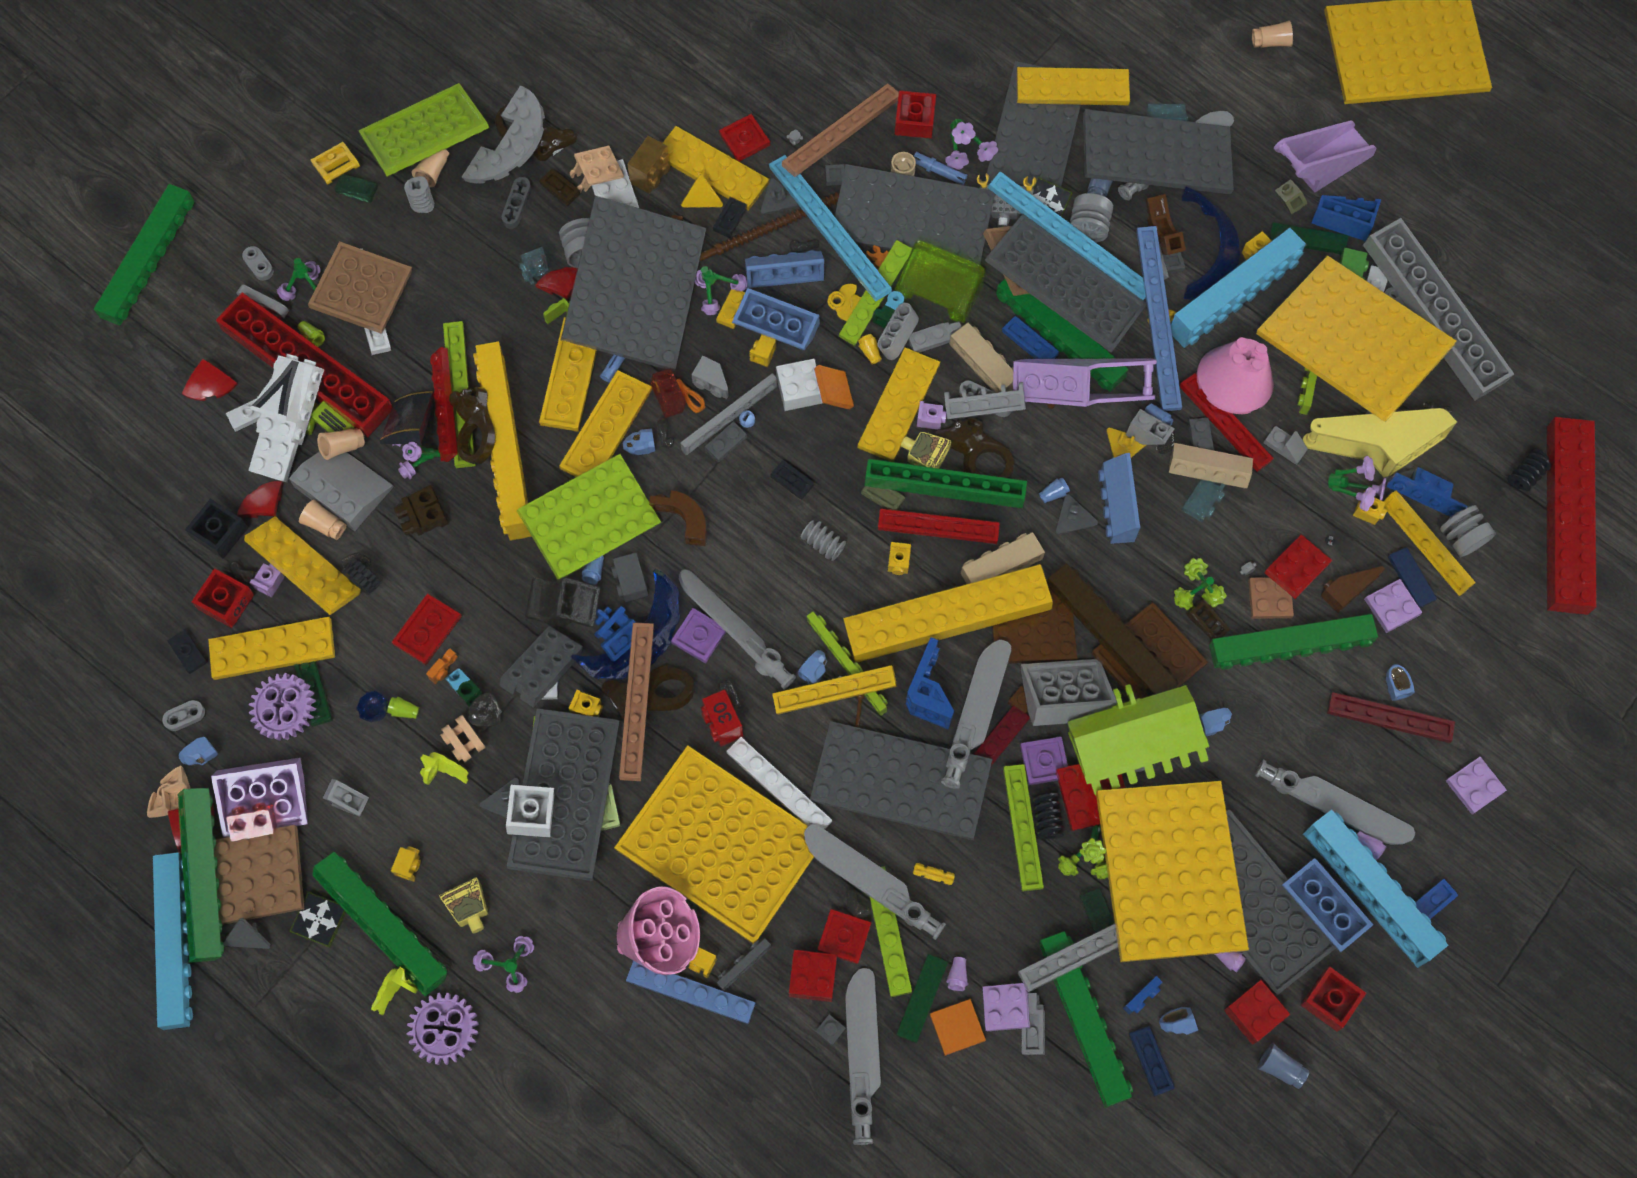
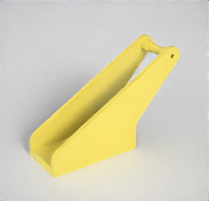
M1441 408L1394 412L1386 422L1374 414L1317 418L1310 425L1312 432L1307 433L1302 440L1307 448L1361 460H1364L1365 456H1369L1373 460V466L1385 478L1393 475L1445 439L1457 421L1448 411Z

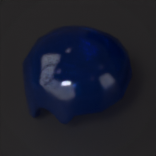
M377 691L366 692L360 698L356 707L360 715L359 718L371 723L382 720L386 716L388 709L386 697Z

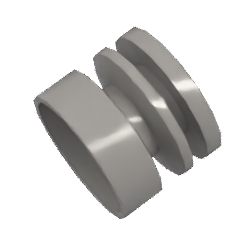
M1093 193L1078 195L1074 200L1070 224L1094 242L1104 241L1109 232V221L1112 216L1113 204L1102 195Z
M589 218L568 222L559 231L567 264L571 267L578 268Z
M1476 505L1457 512L1440 528L1443 534L1448 533L1446 536L1447 540L1458 538L1452 547L1460 558L1479 549L1496 535V532L1488 522L1478 525L1484 516L1482 513L1477 514L1479 509Z

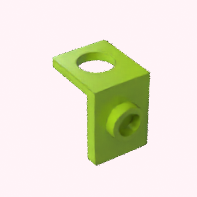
M564 298L558 303H553L543 313L545 322L549 324L564 312H567L569 303Z

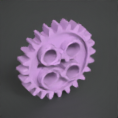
M284 673L283 677L276 674L275 679L269 676V683L262 681L263 688H255L258 695L251 696L255 699V702L249 703V706L254 707V710H251L249 714L255 717L250 721L256 724L254 728L259 730L260 734L267 735L270 739L275 738L281 741L283 737V739L289 740V734L297 737L296 731L298 730L303 733L302 726H309L306 720L314 718L310 715V711L316 710V708L311 706L316 700L310 698L314 692L308 690L310 685L304 683L303 679L293 674L291 677L287 673ZM277 692L276 698L272 700L273 694ZM296 693L295 699L291 701L292 695ZM274 713L273 718L269 720L270 714ZM293 713V718L288 722L289 716Z
M438 993L437 999L430 995L429 1003L421 1000L423 1007L415 1006L414 1008L418 1012L417 1015H410L414 1022L407 1023V1026L413 1028L412 1031L407 1032L408 1036L413 1037L409 1044H416L413 1051L415 1053L421 1051L419 1057L423 1059L427 1056L428 1063H431L434 1058L436 1065L440 1064L441 1059L448 1065L449 1058L456 1063L458 1054L463 1058L465 1057L464 1049L472 1050L468 1045L469 1042L476 1043L472 1035H477L479 1032L473 1029V1027L478 1026L479 1023L472 1021V1019L477 1014L469 1013L473 1007L471 1005L464 1007L467 1001L462 999L458 1002V995H455L453 999H451L450 993H446L445 998ZM437 1011L439 1013L438 1019L435 1022H430V1014ZM454 1014H460L461 1016L457 1024H451L450 1022ZM444 1024L450 1029L460 1028L462 1032L443 1030V1033H441L437 1029H424V1026L431 1025L441 1028ZM434 1033L435 1041L431 1044H426V1036ZM455 1035L457 1037L456 1044L448 1046V1038Z

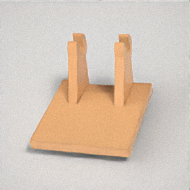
M610 146L574 154L577 163L574 169L570 171V176L574 178L576 174L579 177L583 172L584 178L577 187L580 193L582 189L586 192L592 185L624 177Z

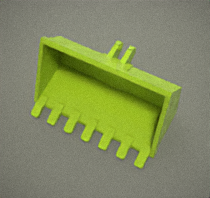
M1129 684L1125 686L1129 702L1122 703L1120 691L1116 688L1113 689L1117 703L1116 706L1067 722L1069 728L1068 735L1087 784L1091 783L1095 795L1098 790H1102L1100 780L1109 778L1112 789L1120 788L1117 777L1119 774L1126 773L1130 784L1137 783L1138 779L1135 770L1144 767L1148 779L1154 778L1155 772L1152 764L1162 762L1165 773H1170L1173 771L1171 758L1179 756L1182 767H1189L1191 763L1188 753L1197 751L1200 762L1208 761L1205 748L1209 747L1202 728L1195 701L1186 685L1146 698L1135 699Z

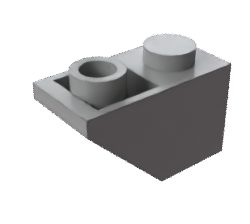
M702 356L691 374L692 383L699 389L710 391L718 398L723 397L727 399L729 396L728 387L720 364Z
M1140 409L1130 423L1126 436L1130 438L1134 436L1135 441L1142 445H1159L1166 443L1175 428Z

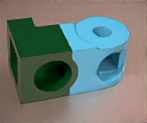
M898 291L891 292L882 310L876 308L874 311L872 322L886 328L896 308L904 302L903 294Z
M459 668L445 678L470 709L485 698L481 690Z

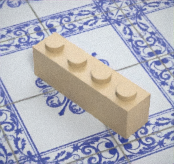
M968 322L950 336L949 344L992 391L996 393L1002 392L1001 385L1003 384L1006 386V392L1013 389V367L1006 363L1003 355L998 354L993 349L992 344L988 340H984L975 326L972 327Z
M1174 443L1170 456L1169 473L1248 488L1252 475L1253 458Z
M1033 532L1028 535L1025 533L1017 537L1016 541L1012 543L1006 542L993 552H985L981 555V558L975 561L971 559L965 562L961 575L966 584L1022 570L1042 560L1045 552Z

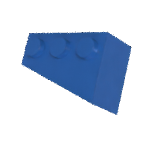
M1322 195L1311 224L1366 241L1373 228L1381 199H1375V201H1364V198L1348 200L1346 197Z

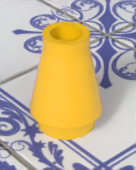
M868 334L858 340V347L872 365L882 360L876 337Z

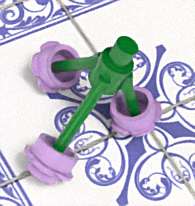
M300 258L294 259V271L289 283H283L277 289V293L282 300L289 301L290 299H295L296 289L293 283L297 277L300 279L305 278L315 291L317 286L312 280L318 278V273H320V267L316 265V262L309 261L303 263Z
M707 266L698 270L695 284L701 286V288H706L708 299L702 302L701 310L707 315H714L720 309L718 301L712 299L711 285L717 279L729 282L733 290L743 291L747 287V280L744 275L736 274L732 278L713 273Z
M415 442L405 444L402 451L403 457L407 461L399 463L401 467L398 471L404 479L407 477L412 479V476L416 474L414 468L429 459L440 457L439 450L417 445Z
M518 936L513 947L516 954L512 959H507L505 962L493 960V956L485 950L478 951L473 958V964L477 971L488 970L492 965L504 967L507 972H510L506 980L507 990L510 992L515 991V993L523 991L527 985V979L520 972H515L517 969L516 962L520 956H527L533 952L534 945L531 938Z

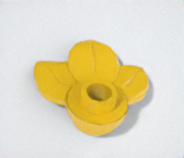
M845 284L839 291H834L828 296L829 307L836 310L838 317L844 321L849 319L861 297L855 295L857 289L855 284ZM840 299L841 302L839 304H835L834 300Z

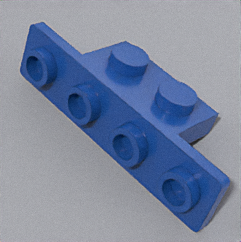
M1419 467L1413 472L1412 479L1395 473L1387 483L1388 488L1394 491L1397 490L1399 493L1449 517L1468 508L1467 505L1451 498L1453 483Z

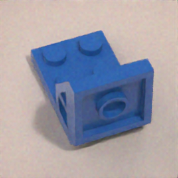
M931 637L907 692L906 706L911 715L949 730L954 710L939 683L929 679L932 670L931 665L935 666L940 648L937 647L938 640Z

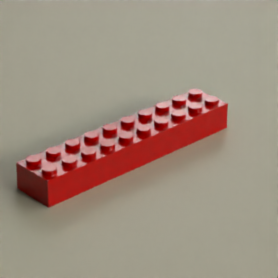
M243 292L216 319L223 332L272 368L278 355L286 357L287 354L299 357L298 361L304 362V359L316 362V367L324 369L316 400L320 403L324 401L355 429H360L367 438L390 414L392 404L387 397Z
M1554 417L1547 426V456L1551 464V469L1547 471V611L1588 615L1596 608L1595 421Z

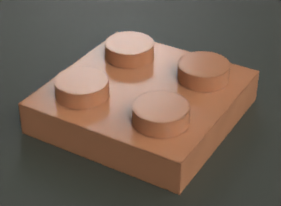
M1250 578L1248 580L1252 619L1293 618L1292 596L1271 578Z

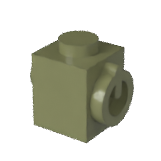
M1291 179L1275 190L1280 202L1291 214L1299 211L1307 204L1302 191Z

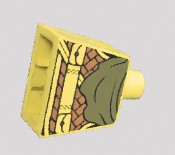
M920 432L916 441L905 436L901 447L909 450L907 461L911 465L939 469L950 450L951 440Z
M477 877L439 895L460 927L469 924L472 933H477L484 929L480 918L486 916L488 910L482 886Z

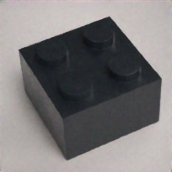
M210 498L185 531L193 540L223 559L248 527L240 517Z

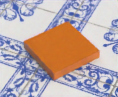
M821 365L815 367L814 370L822 403L845 409L854 407L846 373Z
M971 999L929 1014L944 1056L986 1041Z

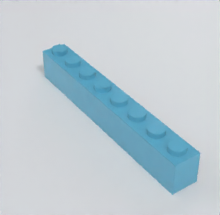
M179 852L153 856L157 1027L163 1030L190 1027V1020L193 1018L192 1008L189 1007V999L192 998V988L188 977H191V966L188 964L189 950L182 855Z

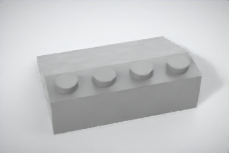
M319 451L303 462L289 478L294 488L311 500L315 499L325 509L339 517L353 531L357 530L394 487L347 452L326 460Z
M1097 659L1021 664L1027 710L1033 726L1066 724L1068 721L1104 711L1117 705L1103 666Z

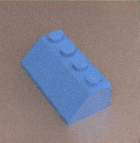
M821 251L791 252L787 255L772 254L767 257L753 256L745 259L748 288L824 281V258Z
M747 288L732 323L805 350L812 342L820 325L818 314Z
M1125 453L1103 462L1101 470H1098L1099 482L1102 481L1103 484L1101 499L1105 500L1103 516L1108 521L1106 536L1110 537V544L1135 542L1140 529L1130 453Z
M1315 858L1282 885L1339 952H1342L1373 926L1372 922Z

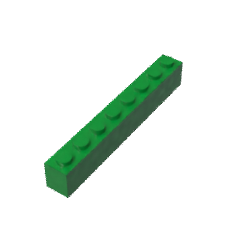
M168 184L94 307L99 318L119 326L123 320H126L130 308L137 302L139 293L147 285V280L151 273L156 270L158 261L165 255L167 246L173 241L177 229L183 224L186 214L193 207L194 199L189 191Z
M1006 279L997 286V298L1002 303L1010 306L1016 315L1023 317L1030 327L1037 329L1044 339L1051 341L1059 352L1065 353L1069 359H1116L1100 344L1033 295L1013 296ZM1125 366L1094 368L1090 370V377H1093L1102 389H1107L1111 392L1126 378L1128 368Z
M868 459L865 486L1023 508L1027 481Z
M1369 614L1212 639L1209 648L1214 668L1221 667L1222 670L1232 668L1233 665L1241 664L1244 667L1258 661L1269 663L1277 658L1288 660L1296 655L1308 657L1315 652L1327 654L1334 649L1346 651L1352 649L1353 646L1359 645L1361 648L1373 645L1378 638L1373 615Z
M209 788L183 789L177 796L189 962L215 961L222 957L224 944L220 941L222 921L219 920L218 912L220 911L221 903L220 899H217L219 880L215 876V869H217V858L214 857L216 839L215 836H212L214 817L211 815L210 810L213 798L212 795H209Z
M333 852L314 866L312 876L398 968L405 969V976L425 997L445 982L447 976L446 967L432 957L431 951L418 942L417 936L404 927L402 920L390 912L388 905L376 897L374 890L362 882L360 875L348 867L346 860L342 856H338Z
M1065 931L1042 939L1039 942L1044 959L1073 945L1071 937L1066 936ZM1082 966L1053 981L1103 1106L1107 1108L1130 1099L1133 1089L1129 1080L1125 1081L1122 1073L1124 1072L1123 1064L1120 1059H1116L1114 1054L1116 1050L1112 1038L1108 1039L1105 1032L1107 1030L1106 1022L1103 1017H1099L1097 1000L1095 997H1091L1088 990L1091 988L1089 980L1086 976L1083 977L1080 970Z

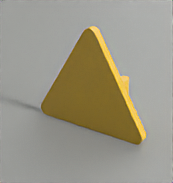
M699 174L682 201L681 206L722 207L723 202L704 175Z
M1107 428L1106 432L1113 458L1125 453H1130L1132 458L1146 446L1135 441L1134 436L1130 438L1126 436L1125 432Z

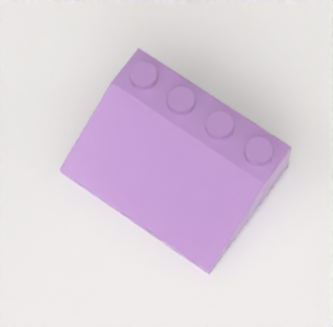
M301 758L217 770L211 776L223 837L254 833L290 825L308 824Z

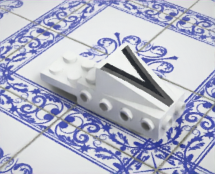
M287 354L286 357L278 355L274 363L272 379H270L250 408V410L260 412L261 416L257 420L256 432H259V437L249 471L283 482L288 481L298 444L302 445L324 372V369L315 366L316 362L304 359V362L298 361L299 357Z

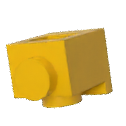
M761 334L760 339L755 341L753 349L749 352L750 361L768 367L777 348L776 340Z
M1374 498V503L1370 506L1369 510L1363 511V509H1360L1361 501H1358L1353 516L1375 525L1379 519L1383 520L1387 509L1384 506L1386 502Z
M891 542L888 572H892L895 575L908 574L911 544Z
M576 690L569 710L572 714L599 717L603 705H601L602 703L599 698ZM585 702L590 703L589 707H583Z
M409 846L407 849L400 847L391 872L395 876L415 882L416 878L413 873L418 871L421 862L418 855L419 850Z
M698 947L694 960L688 963V968L696 973L703 971V976L708 978L717 961V956Z

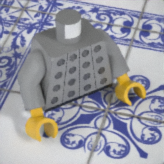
M986 173V181H981L979 174L977 182L981 185L980 188L990 190L988 189L989 185H987L989 175ZM1027 176L1024 178L1023 184L1018 185L1033 195L1032 187L1036 184L1037 180L1034 177L1032 184H1029ZM995 194L991 215L993 218H998V227L1009 226L1010 219H1019L1022 213Z

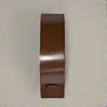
M1166 194L1145 198L1149 215L1147 217L1149 227H1157L1158 241L1162 254L1170 255L1186 251L1183 232H1178L1172 224Z
M672 490L670 498L661 494L650 496L649 505L652 506L654 511L675 513L683 518L686 523V544L706 546L707 528L705 517L699 505L692 498Z

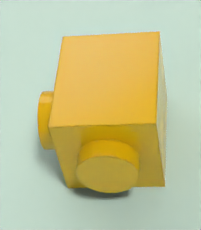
M1263 231L1245 244L1242 251L1244 258L1248 260L1272 242L1271 239Z

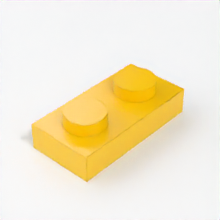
M731 289L716 318L717 323L735 329L736 324L732 323L745 292Z

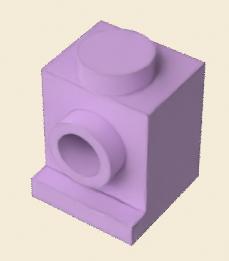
M920 401L917 427L940 429L941 423H945L946 411H943V406Z
M263 563L255 578L251 579L250 584L255 590L273 597L285 577L271 563L269 566Z

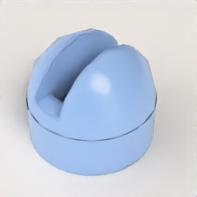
M749 410L743 411L739 416L740 424L746 428L753 426L755 415Z

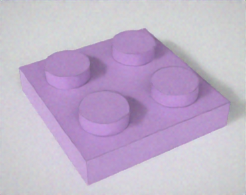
M1400 579L1364 599L1386 633L1422 614V611Z
M1481 757L1446 780L1471 814H1474L1507 791Z
M1023 983L983 987L986 1031L1030 1028L1028 993Z

